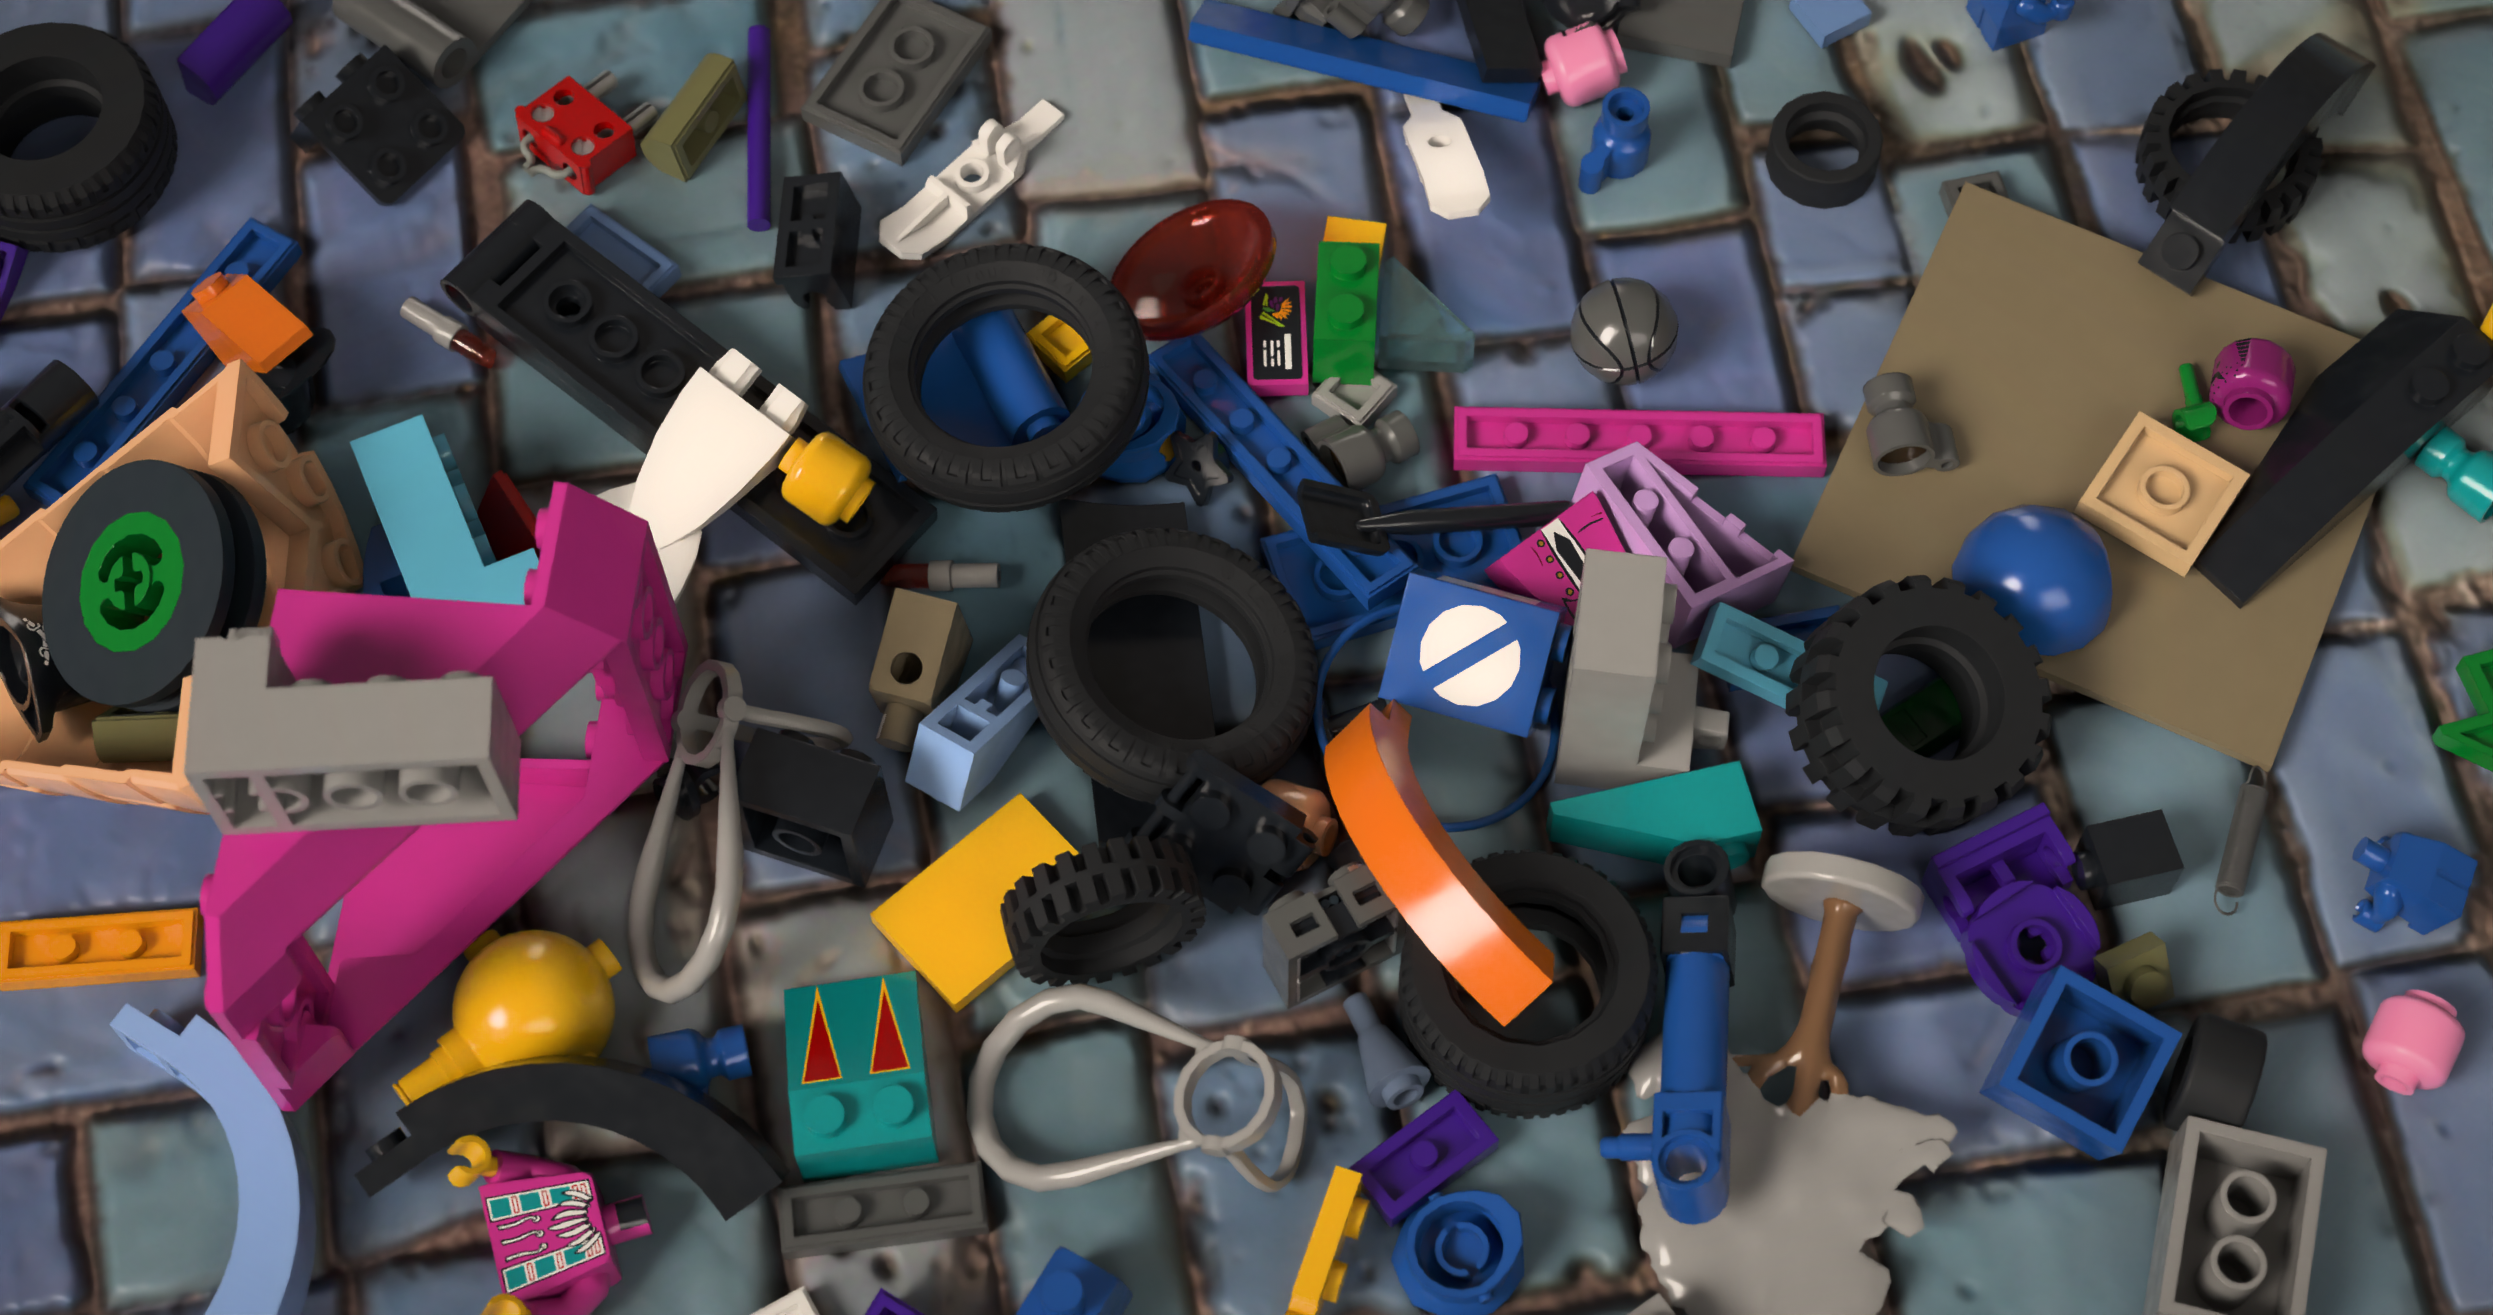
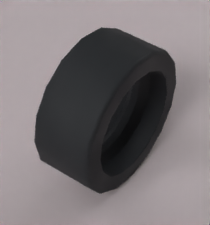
M1828 91L1802 94L1786 103L1774 118L1765 163L1770 180L1783 195L1795 202L1820 209L1846 206L1862 197L1874 182L1884 138L1876 117L1864 104L1845 94ZM1819 129L1835 132L1848 139L1858 150V161L1845 169L1832 171L1812 168L1798 160L1789 149L1790 139L1805 131Z

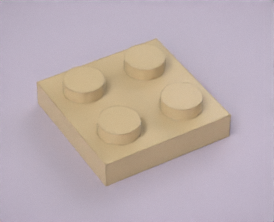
M2139 411L2080 499L2074 513L2185 577L2240 493L2250 474Z

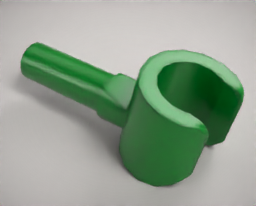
M2191 363L2182 364L2179 367V374L2186 407L2173 411V430L2193 442L2209 439L2211 434L2209 426L2215 422L2217 415L2216 407L2210 401L2204 402L2203 396L2200 394L2194 365Z

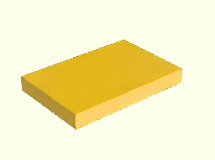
M1019 793L871 912V920L945 1002L958 1013L1015 966L1000 913V906L1004 903L1003 897L1006 892L1015 889L1014 883L1021 876L1033 877L1032 868L1042 862L1054 865L1056 864V855L1069 851L1073 856L1079 853Z

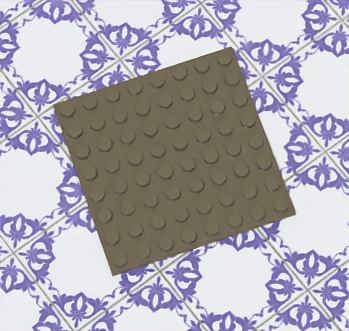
M1965 182L1876 375L1899 372L1907 374L1912 378L1916 395V403L1913 408L1921 411L1929 422L1947 424L1952 428L1960 464L1957 468L1946 472L1926 467L1913 474L1903 476L1879 474L1874 470L1866 435L1867 426L1875 416L1868 413L1866 402L1864 401L1793 556L1795 561L1790 571L1854 598L1861 596L1875 585L1888 580L1898 583L1907 576L1926 575L1931 579L1932 585H1934L1944 577L1953 580L1952 564L1958 555L1964 539L1992 513L2025 504L2064 508L2083 519L2074 513L2080 499L2139 411L2173 430V411L2186 407L2179 374V367L2182 364L2191 363L2194 365L2200 394L2203 396L2204 402L2209 401L2214 362L2222 349L2236 340L2247 338L2267 339L2282 346L2292 356L2296 367L2291 407L2288 413L2280 422L2268 428L2256 430L2236 428L2223 422L2216 415L2215 422L2209 426L2211 429L2210 438L2195 442L2250 474L2240 491L2241 493L2316 377L2361 339L2206 277L2191 297L2139 265L2137 262L2143 255V252ZM2375 493L2241 609L2194 567V564L2187 575L2183 577L2083 519L2099 534L2108 553L2113 589L2111 612L2104 631L2083 648L2056 656L2040 655L2043 662L2036 666L2038 675L2249 765L2259 766L2262 770L2269 772Z

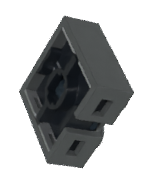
M1361 861L1349 863L1329 877L1328 884L1330 887L1316 894L1313 891L1306 894L1303 891L1288 893L1275 901L1270 906L1268 913L1263 915V967L1287 1009L1402 952L1407 921L1384 892L1367 864L1363 865Z

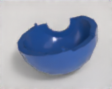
M2022 504L1992 513L1967 535L1952 564L1953 580L1960 581L1966 586L1964 594L1972 596L1980 590L1995 599L1997 605L1994 610L2003 618L2011 613L2024 627L2018 635L2026 647L2035 644L2040 655L2056 656L2081 649L2104 631L2108 622L2113 594L2112 573L2108 553L2096 530L2088 522L2064 508Z

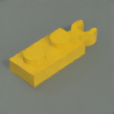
M1336 1165L1285 1315H1320L1324 1301L1337 1303L1349 1266L1348 1263L1339 1261V1257L1346 1237L1355 1240L1359 1239L1370 1206V1200L1361 1198V1173Z

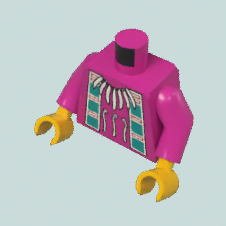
M474 1135L462 1136L447 1150V1153L450 1155L465 1156L472 1165V1168L455 1166L447 1175L452 1185L466 1187L474 1183L480 1176H484L485 1181L489 1183L479 1186V1192L502 1294L492 1297L481 1315H590L608 1296L609 1288L622 1279L615 1245L653 1234L650 1216L642 1194L605 1205L601 1189L593 1174L581 1172L574 1165L531 1154L499 1149L491 1151L486 1141Z

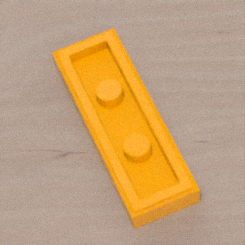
M199 908L2 921L0 922V990L2 992L201 977L204 917Z

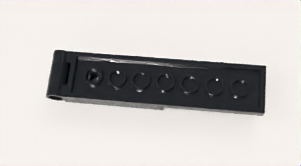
M525 200L440 281V285L447 297L464 313L475 317L476 324L646 455L657 431L679 394L699 367L709 372L714 364L728 352L726 348L556 221L543 207L532 200ZM574 314V316L565 317L567 315ZM759 375L742 399L759 410L776 386ZM808 410L798 428L791 435L795 439L801 437L810 443L816 435L829 431L867 456ZM869 456L867 457L872 465L869 478L875 481L876 484L849 523L839 519L832 525H821L787 502L781 493L782 483L787 474L778 467L729 508L854 605H857L937 520V508L903 482H897L894 475Z

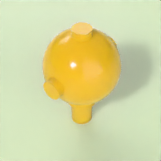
M494 929L485 931L464 951V956L469 963L457 982L453 996V1028L436 1040L439 1047L429 1053L430 1057L399 1079L397 1084H392V1087L407 1106L445 1083L473 1071L507 1061L561 1055L600 1057L610 1039L614 1025L615 998L610 979L622 970L620 963L600 938L585 947L566 935L546 930L518 931L502 937Z

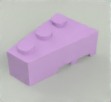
M1637 441L1586 463L1571 503L1575 504L1593 491L1602 504L1626 553L1667 557L1665 583L1677 584L1673 624H1670L1668 640L1672 644L1673 649L1700 637L1710 607L1720 601L1746 614L1775 602L1795 561L1780 549L1774 554L1746 534L1744 530L1747 524L1734 514L1730 513L1725 518L1696 496L1699 491L1697 486Z

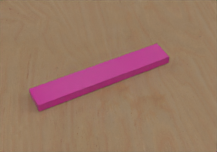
M1454 406L1453 470L1582 473L1586 463L1636 441L1681 475L1824 478L1827 468L1824 413Z

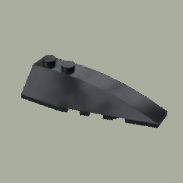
M2397 308L2316 377L2198 557L2194 567L2239 609L2245 606L2418 456L2426 444L2445 426L2451 427L2487 396L2493 387V341L2463 316Z

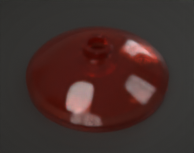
M1217 199L1195 204L1170 215L1144 233L1122 257L1110 282L1130 304L1141 325L1145 340L1177 341L1191 338L1221 325L1238 313L1256 295L1265 282L1275 258L1277 247L1276 234L1264 212L1249 202L1237 199Z

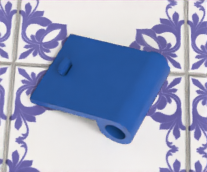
M1013 309L983 314L953 330L935 349L923 375L921 400L928 416L948 434L971 444L987 447H1005L1026 443L1054 430L1070 416L1068 408ZM866 354L840 360L838 369L873 434L866 414L863 396V370ZM881 449L897 482L908 480L896 469Z

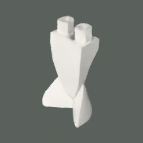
M734 348L730 349L720 358L709 372L699 367L683 388L655 435L637 481L596 495L648 521L675 606L693 570L702 534L701 529L727 511L779 466L787 451L796 441L791 435L800 425L809 405L780 383L759 410L742 399L743 395L763 370Z

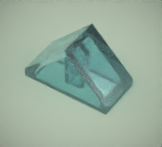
M1394 256L1384 263L1378 368L1465 373L1473 366L1476 334Z

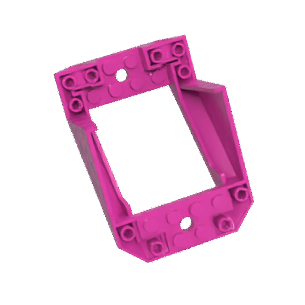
M554 482L549 508L541 507L537 515L536 544L538 549H541L538 568L529 569L526 574L524 583L525 605L278 589L270 627L274 628L280 639L281 654L296 682L304 679H318L332 684L366 683L368 679L380 675H393L406 680L441 679L443 675L456 671L473 672L481 676H493L519 736L588 673H593L596 699L601 701L598 721H589L586 729L585 754L586 758L591 760L520 758L518 820L222 835L214 874L209 873L205 876L200 891V909L205 922L207 980L204 991L205 1007L282 1111L296 1112L370 1038L664 763L669 762L674 735L671 718L673 713L678 710L688 643L647 520L570 483ZM343 898L329 971L327 973L303 934Z

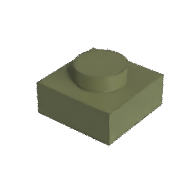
M2151 931L2093 957L2098 986L2142 1011H2146L2175 997L2166 944Z

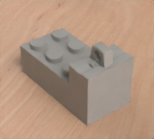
M1586 548L1566 668L1554 783L1612 789L1689 772L1693 749L1724 750L1728 739L1730 713L1728 711L1697 706L1696 693L1699 668L1690 664L1693 654L1672 652V644H1668L1670 624H1673L1677 584L1665 583L1667 557Z
M273 627L233 628L229 630L227 639L221 637L195 638L183 774L223 835L518 820L521 739L493 676H481L473 672L456 671L443 675L441 679L406 680L393 675H380L368 679L366 683L332 684L318 679H304L296 682L281 654L280 639Z

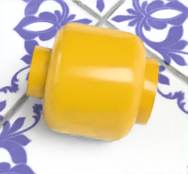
M829 431L816 435L810 443L798 437L778 466L780 470L787 474L782 483L781 493L783 498L824 526L832 525L839 519L849 523L874 488L876 482L869 478L872 465L868 457Z

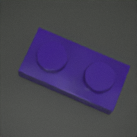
M1455 1089L1350 1166L1349 1170L1362 1174L1361 1192L1370 1200L1373 1207L1392 1228L1426 1203L1431 1195L1442 1191L1497 1150L1499 1139L1462 1094Z

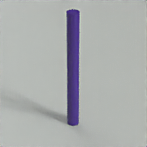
M753 25L747 31V227L755 232L767 231L771 227V30L764 25Z

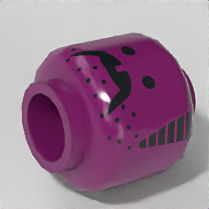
M2247 338L2236 340L2225 346L2215 359L2209 392V401L2216 407L2217 416L2223 422L2243 430L2268 428L2280 422L2291 407L2296 367L2292 356L2282 346L2267 339Z

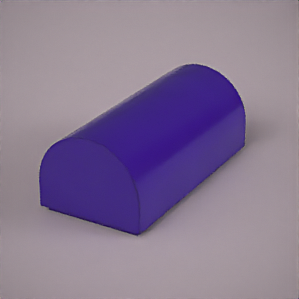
M233 0L177 58L186 91L209 105H215L293 24L292 16L280 0Z

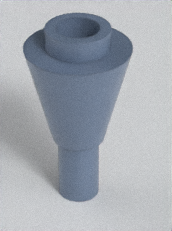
M1360 992L1351 995L1344 1001L1343 1008L1359 1036L1358 1046L1370 1103L1375 1107H1388L1391 1110H1400L1414 1104L1424 1093V1087L1431 1077L1430 1070L1386 1025L1381 1023L1366 993Z

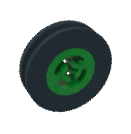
M150 459L138 460L119 466L102 476L85 491L70 510L56 536L46 567L42 593L43 628L49 652L56 668L74 690L92 701L105 705L128 708L144 713L179 712L183 678L192 675L195 638L221 637L227 639L230 629L258 626L266 590L267 561L260 526L245 498L235 487L214 475L187 469L169 462ZM145 616H149L147 621H145Z

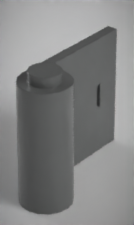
M333 0L332 10L339 20L380 48L386 45L406 66L438 88L447 89L457 84L533 0Z

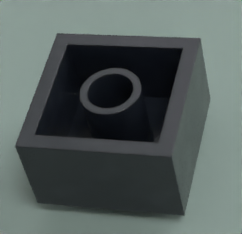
M757 727L736 774L744 849L865 888L894 821L881 766L877 765L871 757L857 750L842 749L838 753L816 746L810 738L796 731L783 729L779 733Z

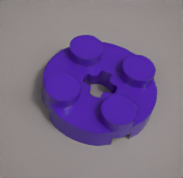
M2020 880L2006 884L1990 894L1976 907L1968 926L1962 932L1960 938L1961 948L1965 954V961L1972 979L1991 1001L2000 1005L2006 1013L2012 1016H2019L2039 976L2059 965L2066 967L2092 983L2096 976L2093 957L2096 956V951L2101 949L2100 933L2096 922L2086 906L2075 895L2058 886L2049 888L2043 884H2032L2034 881ZM2023 931L2029 939L2040 936L2045 941L2046 947L2040 952L2041 958L2044 961L2043 964H2036L2032 959L2025 960L2018 950L2021 946L2018 938L2020 932Z

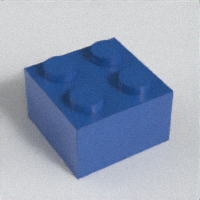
M2059 965L2039 976L1979 1093L2097 1160L2106 1159L2122 1154L2183 1033L2066 967Z

